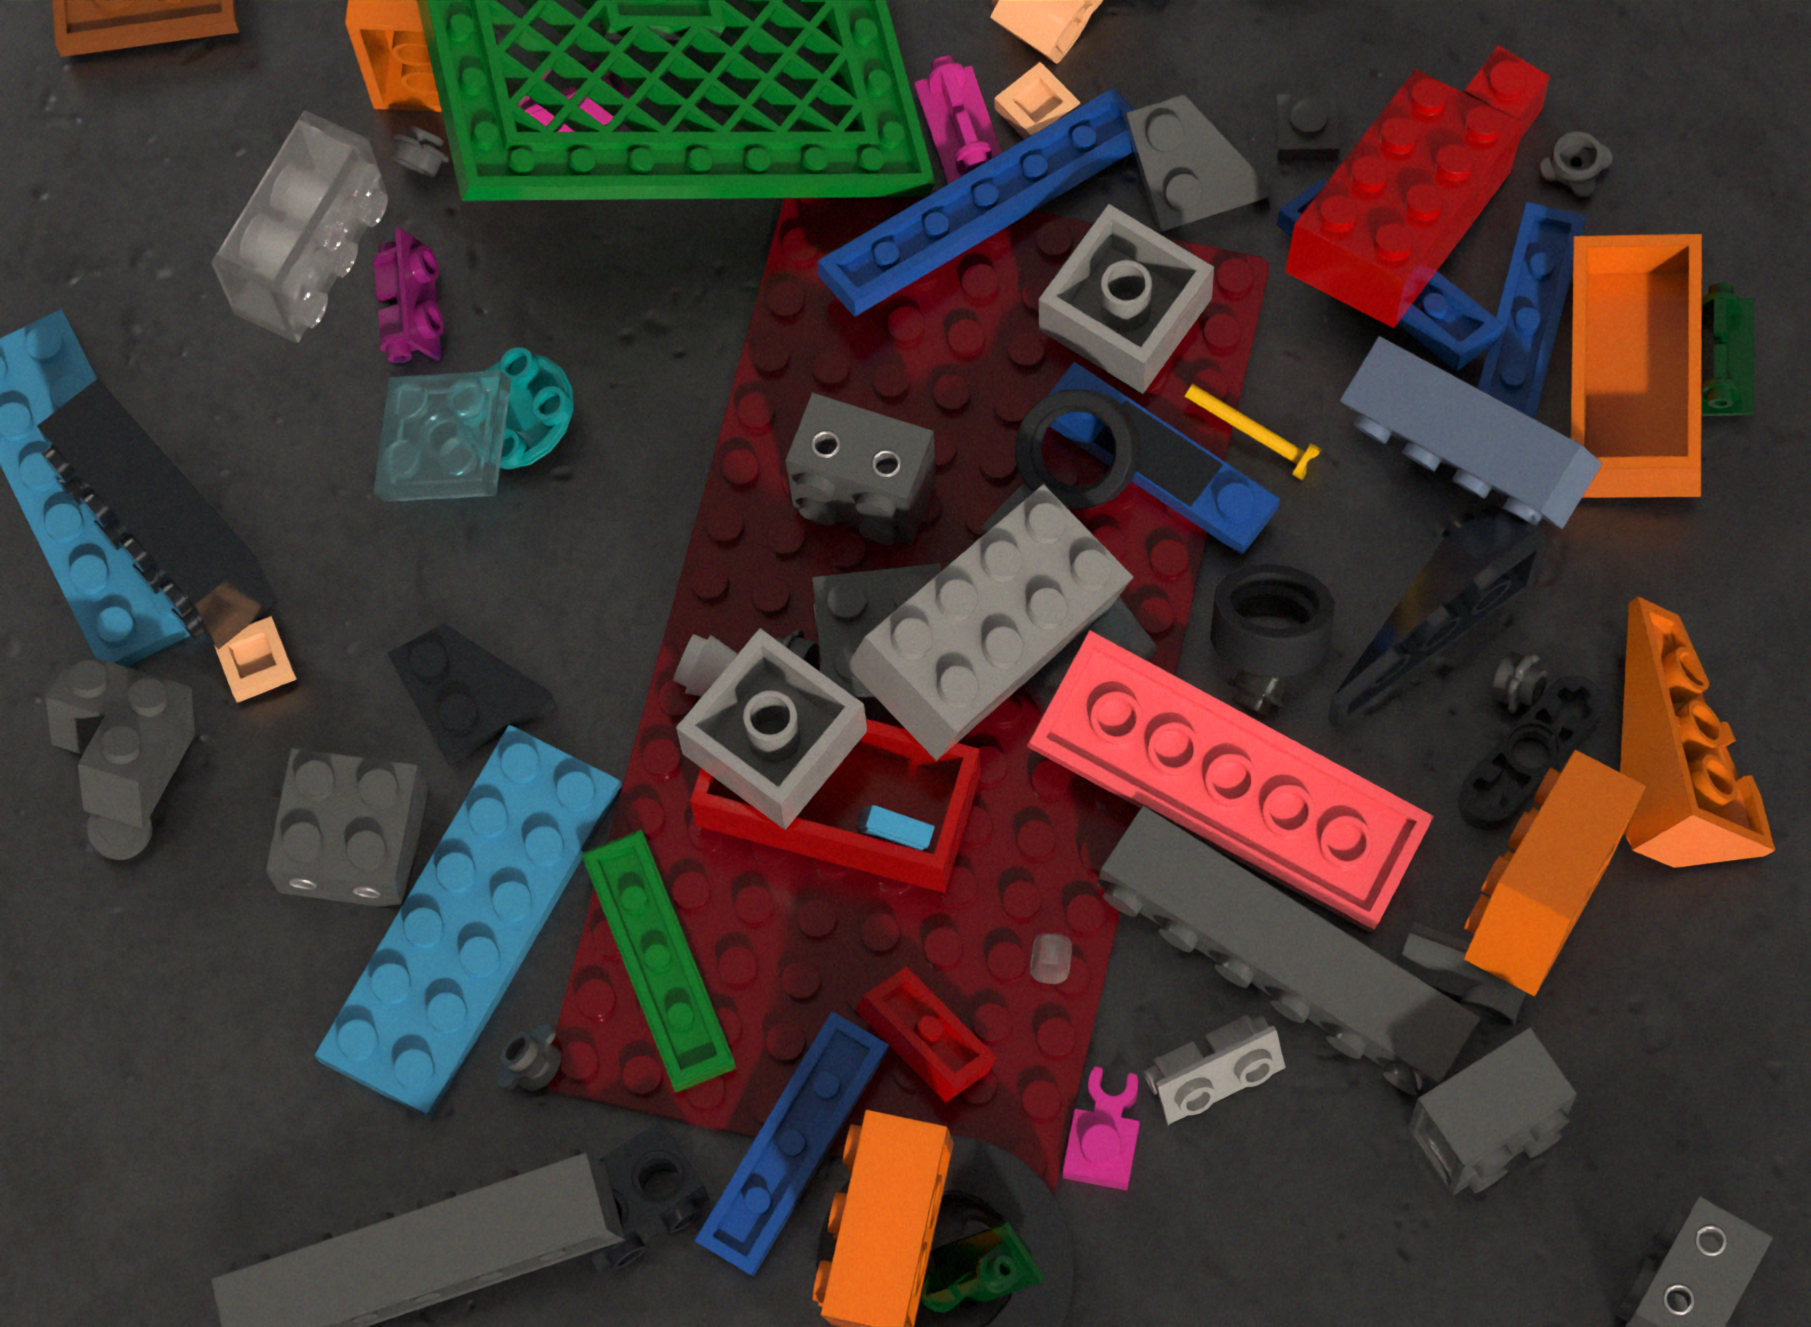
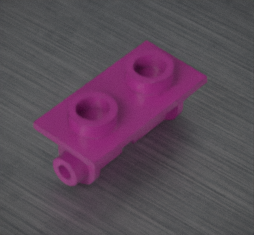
M397 228L395 229L396 242L381 243L378 246V253L372 258L377 300L386 303L397 299L396 305L378 310L380 350L387 354V360L391 363L410 361L412 359V352L416 350L421 351L435 361L442 360L440 336L444 331V322L441 312L437 307L435 280L439 275L438 262L432 248L403 229Z

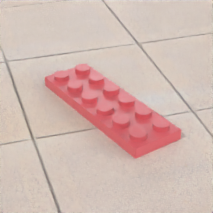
M1091 630L1088 632L1027 745L1028 748L1131 804L1142 808L1144 805L1194 838L1370 933L1376 929L1434 817Z

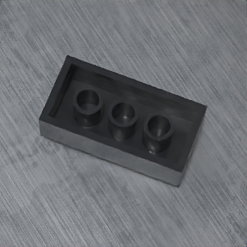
M98 378L37 425L48 445V448L41 455L57 475L55 477L57 483L78 507L82 504L85 505L95 518L93 523L115 550L118 551L121 547L134 562L132 564L133 569L155 595L161 591L172 605L171 612L194 639L204 633L219 650L278 602L254 553Z

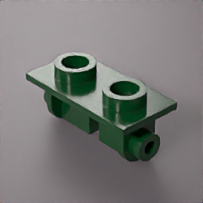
M1712 284L1708 287V294L1702 298V416L1754 415V298H1739V296L1734 294V287L1730 284Z
M1009 1222L933 1249L930 1253L939 1266L925 1277L920 1298L926 1307L935 1312L942 1313L953 1309L961 1301L968 1308L1039 1284L1046 1278L1034 1262L1032 1252L1027 1243L1015 1233Z

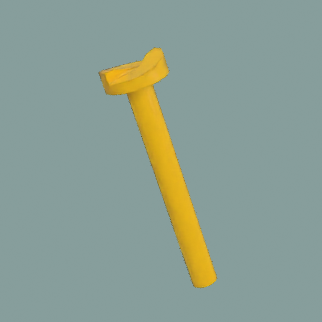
M1193 383L1185 395L1186 398L1297 464L1292 475L1300 480H1303L1307 473V462L1316 457L1322 450L1312 442L1306 451L1300 449Z

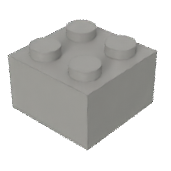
M1108 204L1039 298V331L1143 394L1212 299L1214 267Z
M759 628L678 724L676 730L683 755L786 830L867 732L865 707L861 701Z

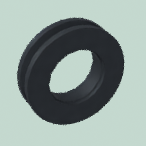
M951 1136L954 1145L942 1199L956 1198L981 1206L1001 1224L1009 1222L1015 1233L1029 1246L1034 1262L1046 1278L1039 1284L1009 1293L1007 1301L992 1319L979 1327H1061L1072 1298L1075 1264L1069 1229L1057 1200L1042 1179L1023 1161L1011 1153L977 1139ZM850 1179L839 1192L848 1193ZM831 1207L825 1217L817 1248V1271L821 1260L833 1261L837 1240L833 1239V1233H828Z

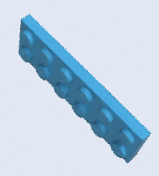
M60 309L0 338V466L95 658L128 667L190 636V634L171 612L173 607L161 591L155 595L138 576L132 567L134 562L121 547L117 551L105 539L93 523L95 518L85 505L82 504L78 507L55 480L57 475L41 455L48 448V445L37 425L97 379L63 310Z
M509 725L314 1056L318 1062L431 1120L581 862V853L587 851L622 789L621 781Z

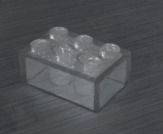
M303 111L211 262L235 315L297 344L308 326L313 328L320 322L328 304V292L338 276L344 277L349 273L357 257L358 242L368 226L374 227L378 224L387 207V191L369 139L308 111Z

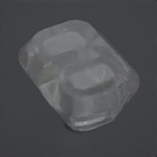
M1043 933L1035 938L1030 965V973L1034 979L1042 983L1058 984L1068 978L1072 954V943L1069 938L1058 933Z

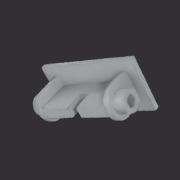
M1245 1014L1239 1019L1205 1035L1207 1044L1213 1054L1203 1058L1194 1041L1161 1057L1158 1056L1152 1059L1153 1066L1144 1070L1143 1074L1153 1094L1158 1093L1167 1124L1169 1125L1188 1115L1202 1113L1213 1103L1243 1088L1257 1086L1265 1082L1272 1074L1285 1069L1281 1046L1274 1025L1269 1027L1262 1014L1252 1019L1248 1014Z

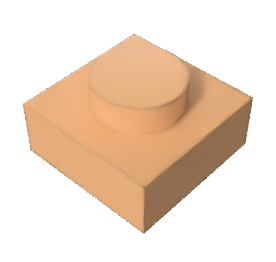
M1041 62L994 98L995 110L1024 140L1080 108V101Z
M272 616L248 625L219 650L215 646L237 703L297 680Z

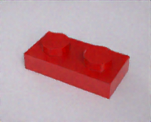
M907 966L864 994L855 1009L945 1103L986 1075L997 1060V1057Z

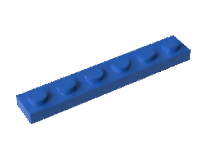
M1115 88L1110 89L818 260V277L854 317L1134 152L1122 114L1135 109Z

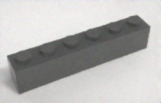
M1144 805L1101 868L1097 886L1105 890L1103 897L1111 906L1128 916L1136 917L1138 913H1141L1161 926L1158 931L1169 943L1186 952H1192L1195 947L1217 961L1214 968L1224 978L1240 987L1247 988L1250 983L1272 996L1271 1005L1282 1015L1298 1023H1304L1306 1019L1310 1020L1329 1033L1326 1038L1336 1049L1355 1059H1360L1362 1055H1365L1385 1068L1383 1075L1390 1083L1409 1094L1417 1095L1419 1090L1426 1094L1441 1083L1481 1019Z
M579 1149L562 1150L544 1157L541 1160L543 1167L521 1175L516 1170L493 1173L479 1181V1189L456 1196L454 1191H444L423 1197L417 1201V1210L396 1217L391 1212H382L363 1217L355 1222V1231L334 1238L330 1233L314 1234L301 1238L293 1243V1252L272 1259L269 1254H258L239 1259L231 1264L232 1272L211 1279L222 1327H367L624 1241L625 1237L606 1166L588 1153L581 1154Z

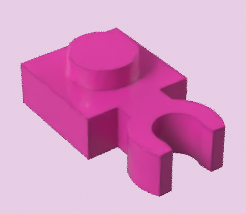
M1095 1066L1088 1080V1095L1091 1103L1095 1106L1094 1112L1080 1109L1074 1110L1062 1178L1128 1191L1140 1121L1122 1118V1114L1130 1109L1136 1101L1138 1077L1137 1074L1129 1073L1125 1090L1117 1096H1110L1101 1088L1103 1068Z

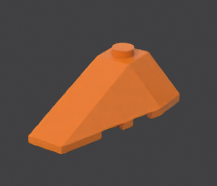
M1638 596L1628 604L1620 773L1646 786L1624 832L1632 851L1673 868L1763 857L1775 851L1761 794L1752 775H1745L1742 778L1739 776L1726 747L1735 742L1736 739L1728 722H1720L1704 699L1702 692L1708 689L1710 682L1680 616Z

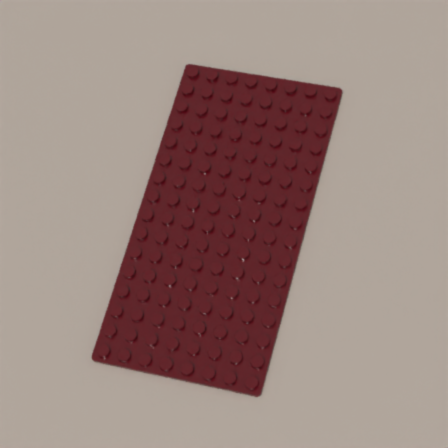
M931 190V192L929 193V195L933 194V193L936 192V191H935V190ZM926 197L784 198L607 840L608 843L642 830L737 1069L675 1093L594 888L555 1029L556 1035L552 1041V1044L558 1047L561 1052V1063L557 1073L545 1087L548 1091L559 1095L755 1139L831 1011L887 1043L855 1009L864 994L907 966L997 1057V1060L986 1075L945 1103L891 1047L826 1156L843 1159L851 1124L862 1126L865 1111L871 1110L946 1126L951 1136L973 1138L993 1144L1023 1161L1042 1179L1051 1193L1055 1195L1120 916V911L1104 899L1103 894L1105 890L1098 887L1097 882L1101 868L1141 808L1028 748L1027 745L1090 630L1174 676L1176 675L1208 532L1133 482L1115 499L1089 509H1068L1133 576V579L1106 612L957 742L980 749L981 775L945 893L696 826L690 800L701 767L682 754L676 727L700 700L701 696L686 694L687 687L674 682L673 678L693 634L706 640L712 635L737 654L759 628L774 639L777 637L786 638L795 630H800L804 632L805 639L816 642L819 645L814 614L815 600L812 577L937 563L941 564V571L982 537L981 526L1024 483L1015 462V438L1023 417L1040 399L1048 396L1074 362L1225 462L1233 426L1189 400L1185 395L1193 383L1234 409H1238L1268 280L1269 263L1260 256L1167 238L1214 267L1212 299L1142 394L1039 331V298L1094 223L1032 211L854 317L818 277V260ZM812 393L933 430L937 481L912 546L895 541L892 545L879 544L862 536L857 528L835 522L832 526L820 525L804 518L798 509L793 508L786 458ZM1050 426L1047 428L1042 440V458L1047 470L1058 481L1069 486H1088L1099 481L1109 470L1110 467L1092 454ZM819 648V658L816 669L820 672L821 658ZM894 716L869 719L905 729Z

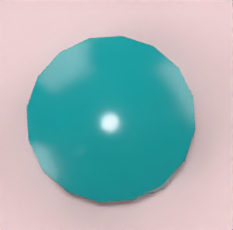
M516 347L508 350L499 362L481 374L470 389L465 390L458 396L454 405V414L462 423V436L473 455L488 466L508 470L531 465L551 452L566 433L574 410L573 388L564 370L545 356L533 355L526 348Z

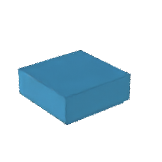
M869 805L861 808L855 829L861 835L922 851L928 848L935 826L875 805Z

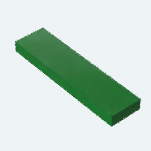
M642 830L581 853L675 1093L737 1069Z

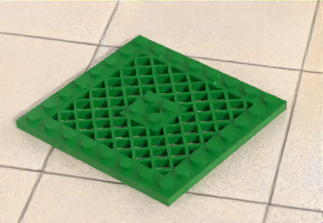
M417 0L462 201L927 197L936 185L886 0H798L816 14L810 22L784 4L786 0H743L760 13L754 21L727 3L729 0H574L588 10L581 19H578L555 0H517L529 9L522 19L496 0ZM539 18L565 36L557 46L532 28ZM597 19L599 20L602 36L590 28ZM768 21H771L795 39L789 47H786L762 29ZM824 21L829 37L818 29ZM493 27L505 35V38L498 45ZM724 29L738 38L732 47L719 39ZM606 39L622 40L617 44V46H614ZM665 40H679V42L673 47ZM516 44L541 62V65L534 72L508 54ZM574 45H577L601 63L593 73L567 54ZM633 45L659 64L652 73L626 55ZM690 46L717 64L710 73L684 55ZM747 46L773 64L767 74L741 55ZM803 46L829 65L823 74L797 55ZM551 71L577 89L570 100L544 81ZM610 71L636 89V92L629 100L603 81ZM668 71L694 90L688 99H685L661 81ZM725 72L752 91L745 100L719 81ZM782 72L808 91L802 100L775 81ZM837 73H839L842 88L832 81ZM506 81L518 89L510 99ZM528 97L555 116L547 126L520 107ZM587 98L613 116L606 126L580 108ZM645 98H648L672 116L665 126L638 107ZM703 98L730 117L723 126L696 107ZM760 98L787 117L781 126L754 107ZM817 98L843 117L837 126L810 107ZM565 124L575 132L558 131ZM624 124L634 132L617 131ZM682 124L692 132L675 131ZM740 124L749 132L733 131ZM797 124L806 132H790V130ZM852 124L854 132H846Z

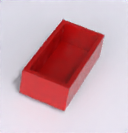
M1415 69L1295 222L1285 273L1395 328L1510 174L1524 122Z
M866 719L867 732L786 830L702 768L700 769L690 804L695 824L698 827L945 893L981 775L980 749L956 743L936 761L906 729ZM875 805L935 826L928 848L921 851L858 834V830L855 827L861 808Z

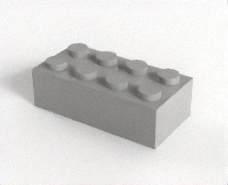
M1043 484L866 635L846 667L937 761L1106 612L1130 583L1133 576Z

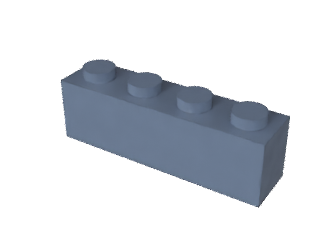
M1380 336L1340 399V402L1358 415L1353 426L1383 444H1386L1392 435L1406 443L1402 453L1415 462L1434 472L1441 462L1457 471L1452 478L1456 484L1482 499L1486 498L1490 490L1507 499L1502 507L1504 510L1537 526L1542 518L1563 529L1603 464L1583 445Z

